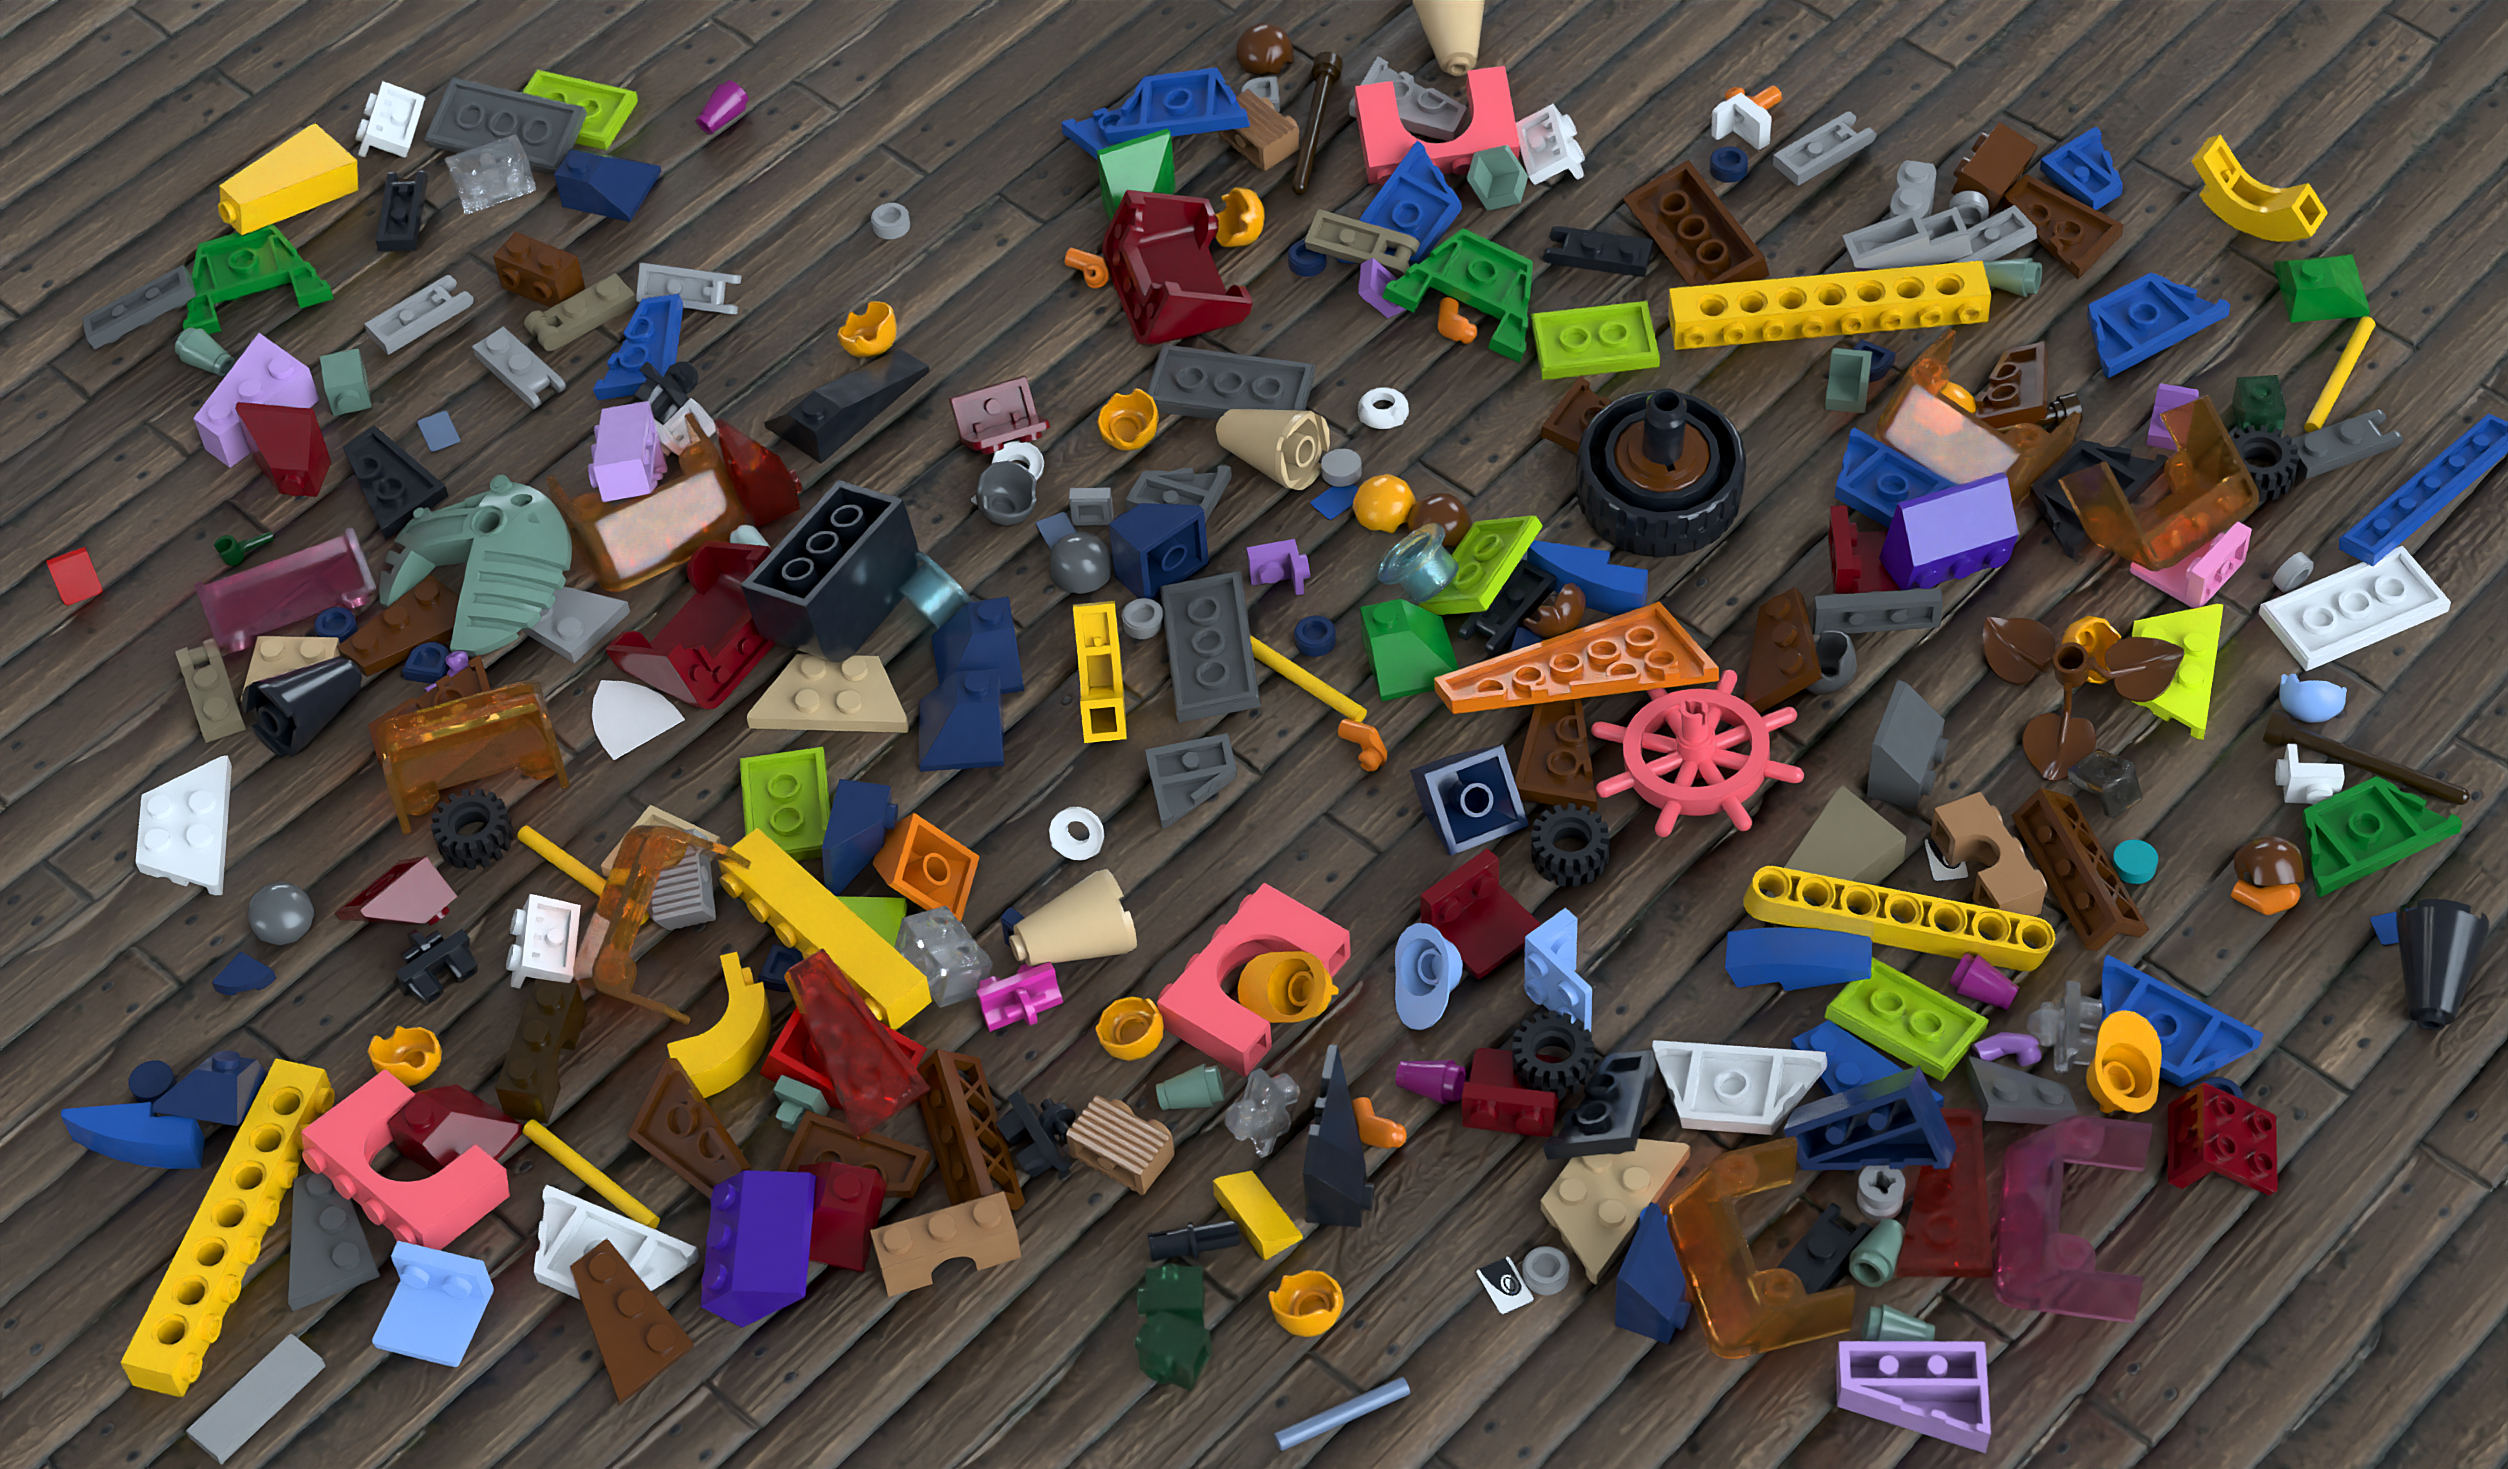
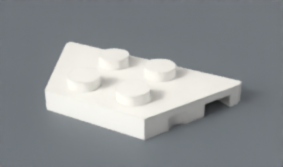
M228 755L218 757L141 795L136 864L141 873L157 878L167 877L172 882L187 886L189 882L207 887L210 894H223L232 769Z
M1653 1040L1652 1044L1655 1059L1682 1128L1773 1135L1825 1071L1828 1063L1826 1052L1656 1040Z
M546 1185L543 1190L544 1213L543 1221L539 1223L538 1232L540 1248L536 1252L534 1274L540 1283L580 1299L570 1272V1265L606 1238L609 1239L650 1291H653L696 1263L699 1258V1253L695 1246L549 1185Z

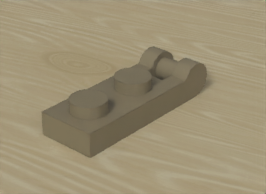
M1318 209L1304 241L1308 250L1360 265L1374 258L1396 278L1405 275L1406 270L1410 268L1408 264L1411 256L1416 255L1420 242L1413 236ZM1387 247L1396 249L1394 256L1385 254Z
M615 273L544 312H531L525 318L524 326L532 335L538 336V342L545 350L554 351L634 308L638 303L634 292Z
M215 637L203 641V646L188 650L187 647L175 650L201 733L206 743L246 730ZM210 661L211 665L195 670V665Z

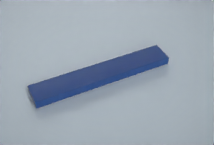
M2488 413L2341 536L2338 549L2372 567L2375 566L2508 453V422Z

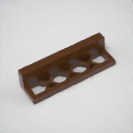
M2039 788L2011 816L2085 948L2098 951L2118 932L2141 938L2149 931V928L2074 798Z
M936 1049L912 1077L951 1207L1002 1192L993 1189L990 1174L1003 1186L1009 1208L1018 1210L1025 1201L1005 1137L996 1125L999 1118L980 1058ZM956 1069L968 1072L972 1087L958 1075ZM967 1102L980 1112L983 1122L969 1111ZM978 1138L992 1149L994 1159L980 1147Z

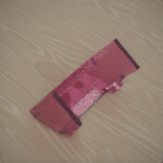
M353 527L345 529L343 536L210 584L203 585L202 581L194 584L219 649L228 647L230 653L253 646L251 638L319 614L326 609L345 604L348 610H352L370 603L368 595L376 592L377 589Z
M2075 1115L2012 1143L2006 1149L2002 1167L1992 1286L1994 1295L2002 1304L2017 1309L2134 1324L2143 1286V1277L2095 1271L2096 1255L2092 1245L2082 1237L2058 1233L2064 1162L2143 1172L2152 1134V1124Z

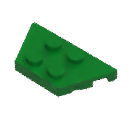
M2378 776L2304 809L2302 825L2315 893L2320 898L2460 832L2463 821L2452 813L2447 819L2425 808L2426 800L2412 793L2402 792L2396 785Z

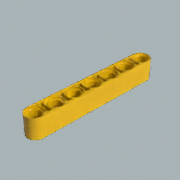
M1777 866L1760 868L1754 874L1743 898L1747 913L1761 921L1797 928L1823 929L1868 936L1874 943L1961 960L1965 953L1975 958L1979 954L1992 966L2018 971L2037 969L2055 942V932L2051 925L2038 917ZM1760 889L1771 891L1776 898L1765 896L1761 893ZM1803 897L1814 899L1819 906L1809 905ZM1847 906L1858 908L1863 915L1851 912ZM1891 914L1901 916L1906 923L1897 922ZM1935 923L1945 925L1950 932L1940 930ZM1979 931L1988 933L1993 940L1983 938ZM2023 940L2032 942L2037 949L2028 947L2024 944Z

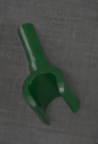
M271 531L251 539L237 542L233 536L224 535L215 541L214 547L225 564L236 566L244 559L245 552L274 541V537Z

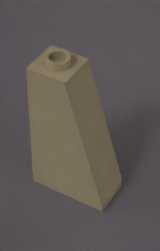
M1841 786L1836 790L1784 868L1875 885L1903 863L1906 836L1846 787ZM1769 890L1765 894L1767 897L1776 898ZM1803 897L1809 905L1819 906L1814 899ZM1761 921L1764 928H1797Z

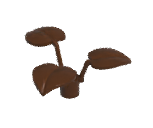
M1987 617L1983 629L1985 656L1991 670L1998 678L2010 684L2023 685L2033 679L2037 670L2046 673L2054 667L2056 680L2064 686L2062 717L2054 713L2041 714L2028 723L2023 734V749L2027 759L2044 780L2051 782L2064 780L2078 773L2090 761L2095 751L2096 732L2093 724L2084 718H2070L2072 690L2074 687L2081 686L2087 681L2089 670L2092 669L2105 680L2114 679L2115 689L2121 697L2134 702H2147L2165 693L2170 687L2184 658V649L2171 642L2148 637L2125 638L2107 649L2105 663L2110 670L2107 671L2097 664L2096 658H2088L2086 649L2078 643H2064L2055 650V640L2052 632L2038 621L2026 618L2003 619Z

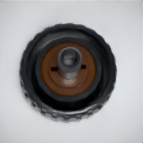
M1664 388L1637 392L1617 399L1601 409L1591 419L1580 439L1576 462V496L1581 512L1586 517V521L1591 528L1603 539L1633 554L1667 557L1681 556L1703 549L1706 545L1719 539L1729 529L1740 510L1746 477V452L1743 448L1742 438L1735 425L1722 411L1707 401L1687 393Z

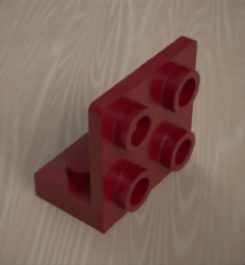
M1830 506L1827 539L1834 594L1900 591L1899 586L1879 560L1888 531L1857 532L1856 522H1849L1847 506Z
M1488 848L1420 894L1421 923L1430 924L1439 930L1443 938L1453 943L1460 952L1463 966L1477 979L1482 978L1525 947V936L1542 925L1499 885V858Z
M2202 1082L2168 1104L2169 1184L2184 1189L2209 1172L2215 1171L2270 1196L2277 1192L2276 1116L2273 1113L2205 1082Z

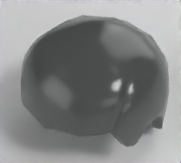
M1001 461L992 463L982 472L977 485L976 502L979 511L992 523L1004 526L1022 523L1033 512L1037 500L1035 493L1036 479L1034 475L1023 465L1014 462Z
M1085 532L1069 534L1058 539V542L1053 545L1050 554V569L1053 583L1062 590L1082 594L1099 589L1109 581L1111 576V556L1108 546L1097 535Z
M1822 631L1815 648L1823 678L1805 688L1812 694L1817 695L1830 694L1840 690L1851 682L1857 671L1856 653L1851 638L1842 631Z
M276 881L262 886L252 896L247 914L250 928L261 942L281 946L297 942L309 930L315 911L308 894L303 889L291 882Z

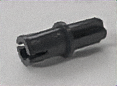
M1236 1220L1193 1226V1222H1188L1187 1227L1147 1233L1152 1262L1193 1255L1195 1259L1199 1258V1252L1238 1246L1241 1243L1239 1224Z

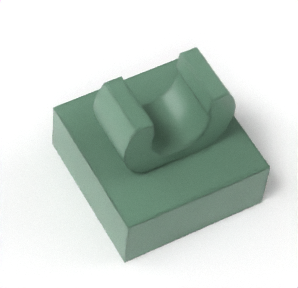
M781 1075L773 1089L781 1103L776 1119L783 1122L781 1125L782 1129L794 1134L806 1110L826 1116L830 1110L820 1090L787 1076Z

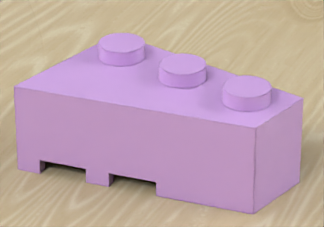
M258 333L195 415L194 421L205 450L231 468L251 453L235 409L237 402L310 408L320 399L310 369Z
M649 401L602 409L600 424L594 427L596 444L591 446L593 463L588 465L592 487H599L603 502L651 494L658 484L657 480L662 479V473L667 472L668 469Z
M1839 1341L1836 1356L1838 1407L1986 1453L1991 1430L1985 1342Z

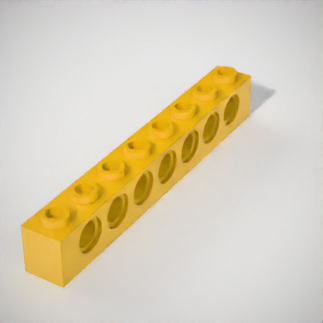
M1983 260L1670 288L1668 318L1674 350L1988 322L1991 292Z
M275 1059L120 1362L133 1386L183 1398L190 1383L195 1382L199 1377L202 1369V1359L210 1343L217 1340L222 1328V1319L230 1303L232 1304L237 1300L241 1291V1281L249 1265L254 1264L259 1256L261 1240L268 1226L271 1227L276 1222L279 1214V1204L286 1190L292 1188L294 1179L297 1178L298 1166L304 1152L301 1131L333 1107L335 1092L332 1089L325 1069ZM178 1339H181V1340L178 1341L177 1343L171 1344V1343H173L174 1341H176V1340H178Z

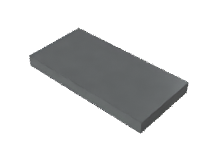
M451 77L424 141L429 147L554 175L570 149L573 148L587 112L583 106Z
M1162 344L1147 394L1153 397L1159 413L1219 420L1230 409L1305 410L1316 375L1315 364Z
M1235 571L1160 586L1178 722L1261 707L1241 572Z

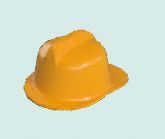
M1304 951L1269 952L1258 955L1242 971L1237 987L1240 1004L1270 1023L1301 1022L1317 1017L1326 1010L1332 995L1339 994L1338 987L1332 984L1331 976L1321 960L1313 953Z
M2121 1010L2110 1014L2102 1022L2098 1032L2095 1056L2088 1065L2086 1082L2091 1095L2098 1101L2100 1111L2103 1113H2110L2115 1110L2133 1113L2149 1110L2157 1099L2162 1059L2161 1043L2153 1026L2147 1019L2136 1012Z

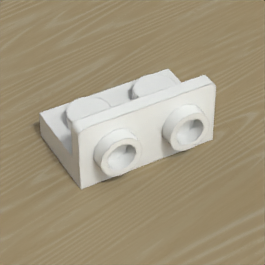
M382 82L378 95L370 93L364 110V114L370 116L369 121L361 120L355 140L362 142L358 155L365 157L369 145L406 158L425 97Z
M1551 104L1516 123L1520 150L1526 171L1534 185L1569 168L1577 180L1584 177L1581 162L1585 160L1579 144L1576 140H1573V136L1577 134V131L1568 114L1562 116L1554 104Z
M530 894L523 909L515 910L511 921L510 934L516 935V943L511 945L506 962V970L512 971L511 987L520 989L526 976L565 983L571 982L574 975L581 905Z

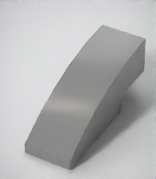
M1957 207L1921 219L1918 211L1914 210L1842 235L1854 267L1892 269L1926 266L1949 262L1973 254L1969 233Z

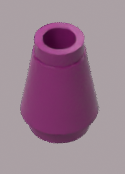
M727 80L724 84H718L700 115L696 118L697 125L705 133L712 135L746 110L745 105L749 101L746 92L730 80Z
M1965 953L1949 982L1950 985L1958 988V994L2001 1007L2005 1010H2008L2020 988L1979 954L1975 958L1968 953Z
M1402 1060L1397 1067L1395 1080L1397 1087L1405 1088L1446 1105L1450 1101L1458 1102L1461 1099L1464 1082H1466L1465 1068L1456 1065L1454 1060Z

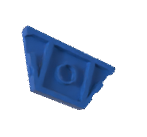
M1217 68L1144 76L1135 88L1134 95L1128 98L1120 108L1122 117L1115 126H1107L1105 136L1108 144L1129 141L1166 128L1169 129L1171 136L1246 128L1250 127V121L1246 110L1240 107L1235 94L1225 84Z
M1417 140L1359 218V221L1416 238L1420 245L1416 255L1411 256L1408 264L1411 267L1415 263L1420 264L1427 258L1462 210V206L1453 189L1445 182L1444 175L1438 166L1433 164L1426 153L1422 142ZM1387 247L1385 254L1394 256L1396 253V249ZM1336 258V260L1340 263H1353L1350 261Z
M2149 273L2088 304L2087 318L2104 376L2108 379L2229 316L2230 304L2223 299H2219L2217 304L2198 298L2196 297V289L2183 284H2174L2169 279L2154 273Z
M1854 427L1849 435V443L1843 457L1834 498L1889 528L1898 503L1957 486V484Z
M2108 954L2104 958L2100 1027L2110 1014L2121 1010L2136 1012L2147 1019L2156 1030L2161 1043L2162 1059L2159 1077L2181 1088L2258 1049L2261 1045L2264 1033Z

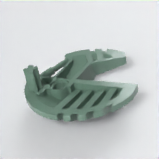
M505 475L495 476L490 482L491 489L489 491L465 498L463 502L433 512L429 508H417L413 512L414 518L403 528L394 541L402 549L401 554L389 550L385 562L392 568L391 574L383 570L381 571L379 597L380 603L386 609L425 579L436 566L467 563L457 606L450 645L451 652L462 650L468 656H478L479 654L483 655L495 651L519 638L518 631L521 629H531L542 618L539 614L541 610L551 608L556 601L553 593L555 590H562L566 582L562 572L569 571L572 557L571 536L567 523L560 511L540 491L521 483L511 482Z

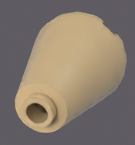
M1412 0L1440 68L1454 76L1466 74L1477 62L1485 0Z
M1230 409L1218 420L1216 425L1218 442L1223 448L1288 489L1303 490L1315 481L1322 471L1321 463H1318L1322 450L1328 452L1330 445L1329 428L1325 418L1308 410Z
M1103 869L1092 873L1015 924V935L1009 936V943L1016 960L1021 961L1024 959L1030 967L1047 962L1053 964L1127 954L1137 947L1133 920L1130 911L1124 912L1119 900V898L1124 897L1123 893L1109 870Z

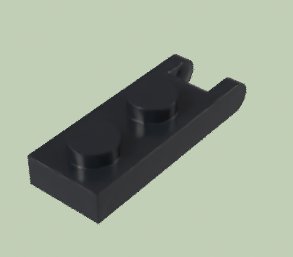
M426 170L417 171L416 181L398 182L397 172H388L376 235V244L379 252L416 250L428 184Z
M1554 226L1551 228L1549 237L1554 242L1562 243L1561 249H1545L1543 260L1548 264L1645 278L1653 252V240Z
M1522 559L1487 611L1473 612L1460 627L1458 637L1467 641L1478 631L1490 638L1486 644L1485 651L1491 655L1497 654L1516 633L1517 627H1521L1523 621L1529 618L1555 590L1557 577Z
M1834 1202L1828 1206L1761 1285L1762 1296L1799 1320L1848 1263L1851 1252L1873 1229V1227L1863 1222L1852 1234L1836 1224L1835 1221L1839 1217L1842 1207Z

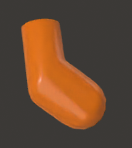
M1774 85L1769 86L1755 96H1746L1765 110H1768L1782 100L1780 90ZM1742 87L1730 88L1725 93L1726 101L1739 93L1745 95L1744 89Z
M1069 248L1065 256V265L1083 271L1084 279L1089 287L1097 289L1103 287L1109 279V272L1104 258L1082 250Z
M1452 297L1441 299L1437 326L1439 333L1455 342L1459 340L1464 344L1473 342L1477 335V327L1469 323L1467 318L1458 315V301Z
M1348 718L1342 720L1338 727V735L1342 739L1360 744L1363 749L1358 756V761H1361L1360 766L1366 771L1371 772L1376 771L1379 765L1383 766L1387 760L1388 752L1377 729Z
M2243 879L2237 881L2230 897L2263 915H2273L2295 906L2301 892L2296 883L2259 888Z
M1361 1097L1351 1102L1361 1142L1382 1149L1399 1148L1405 1143L1407 1138L1405 1127L1390 1119L1375 1116L1369 1098Z

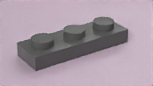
M181 265L82 317L86 339L94 349H97L104 344L117 341L123 334L139 326L151 323L156 317L173 308L184 306L190 299L196 297L191 274L184 265Z
M1916 588L1900 591H1872L1869 593L1815 596L1812 621L1814 636L1820 635L1825 630L1842 631L1846 634L1939 628L1943 603L1941 588Z

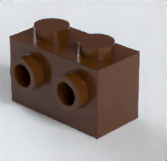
M1998 122L1990 134L1983 131L1971 150L1975 153L1970 159L1964 156L1956 167L1953 176L1958 179L1951 193L1956 195L1964 191H1976L1983 194L1988 200V217H1990L2002 202L2004 195L2014 186L2026 170L2038 146L2001 122Z
M515 231L493 255L503 289L552 308L585 290L583 276L576 255Z

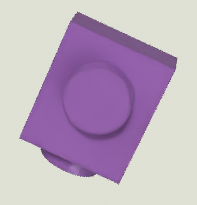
M1371 258L1361 263L1358 294L1387 318L1407 310L1382 298L1387 284L1393 279L1397 281L1400 278H1396L1378 261Z

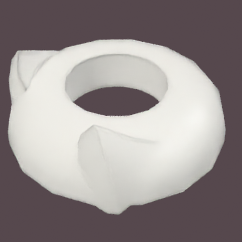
M1382 387L1370 390L1361 397L1358 403L1360 421L1377 429H1390L1402 425L1409 414L1407 399L1402 393L1392 388ZM1379 400H1388L1394 404L1391 408L1382 410L1373 406Z
M1007 442L1004 444V449L994 453L992 463L1021 460L1027 463L1029 466L1028 471L1034 475L1036 481L1042 475L1044 468L1043 455L1037 447L1028 442Z
M1068 807L1060 811L1052 820L1049 829L1052 847L1064 857L1073 860H1086L1097 855L1101 850L1104 840V829L1101 821L1090 810L1082 807ZM1073 821L1082 822L1089 829V838L1084 841L1074 839L1068 832V824Z

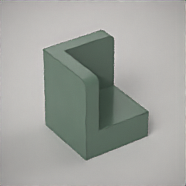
M1508 145L1474 152L1467 176L1468 182L1487 211L1521 203L1528 175Z
M1840 348L1832 349L1825 410L1865 414L1872 352Z

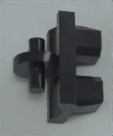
M646 361L639 369L646 378V381L634 395L640 402L649 401L654 419L664 425L689 400L685 394L690 393L696 387L699 379L698 371L691 363L684 361L672 364L666 371L665 376H661L653 365Z
M417 929L408 933L407 936L412 946L400 954L407 965L396 972L400 981L397 983V987L404 996L411 992L424 1006H428L444 994V988L435 976L446 968L458 983L464 982L478 972V965L470 951V938L465 931L461 929L445 940L438 930L426 937Z
M1019 1090L1007 1097L1013 1108L996 1122V1125L1007 1141L1013 1146L1028 1135H1031L1033 1138V1142L1016 1153V1157L1024 1170L1034 1178L1052 1166H1055L1061 1173L1073 1166L1054 1136L1058 1134L1061 1140H1067V1131L1076 1118V1113L1071 1104L1067 1102L1055 1104L1051 1098H1048L1040 1104L1044 1111L1041 1114L1033 1103L1026 1101Z

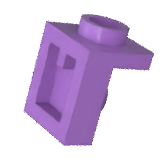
M2168 384L2158 385L2146 445L2187 452L2199 395L2198 390Z
M1295 539L1246 547L1251 586L1275 583L1292 578L1296 595L1304 594L1303 579L1310 578V570L1306 554L1299 555Z

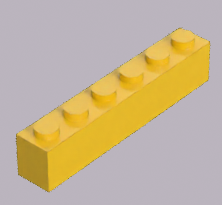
M756 828L717 858L722 873L719 881L724 890L732 898L739 896L744 900L751 914L760 923L767 921L774 927L778 938L788 948L795 946L802 953L804 960L816 973L823 971L831 979V983L836 991L846 999L852 997L859 1004L863 1013L896 1031L932 1002L927 977L760 829Z

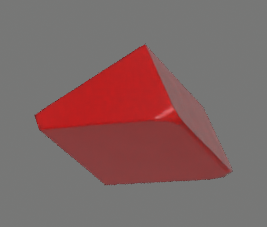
M85 547L46 561L64 605L68 606L102 593L103 589Z

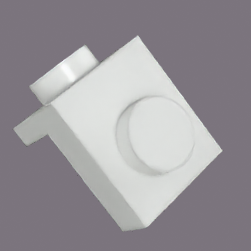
M1739 93L1731 99L1721 102L1712 111L1711 136L1719 140L1734 131L1759 151L1770 144L1771 115L1763 107L1756 105L1744 94Z
M692 398L664 425L654 419L663 452L669 455L673 451L685 461L719 428L700 404Z
M2287 744L2284 759H2277L2276 785H2283L2285 803H2308L2315 805L2341 793L2344 782L2343 764L2298 763L2297 745Z

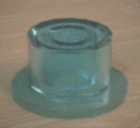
M1431 523L1413 531L1401 540L1381 563L1377 572L1378 580L1385 585L1399 583L1417 603L1425 602L1441 592L1452 581L1459 569L1456 560L1442 546L1445 529L1438 523Z
M918 551L915 557L921 564V567L898 589V592L925 621L938 630L962 606L964 607L967 603L974 601L937 563L923 552Z

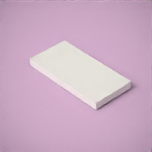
M2403 546L2393 549L2373 567L2365 562H2361L2260 605L2259 615L2303 669L2309 671L2449 612L2451 601Z

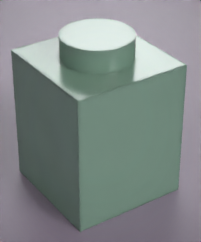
M359 348L320 356L324 389L333 416L372 408L367 373Z

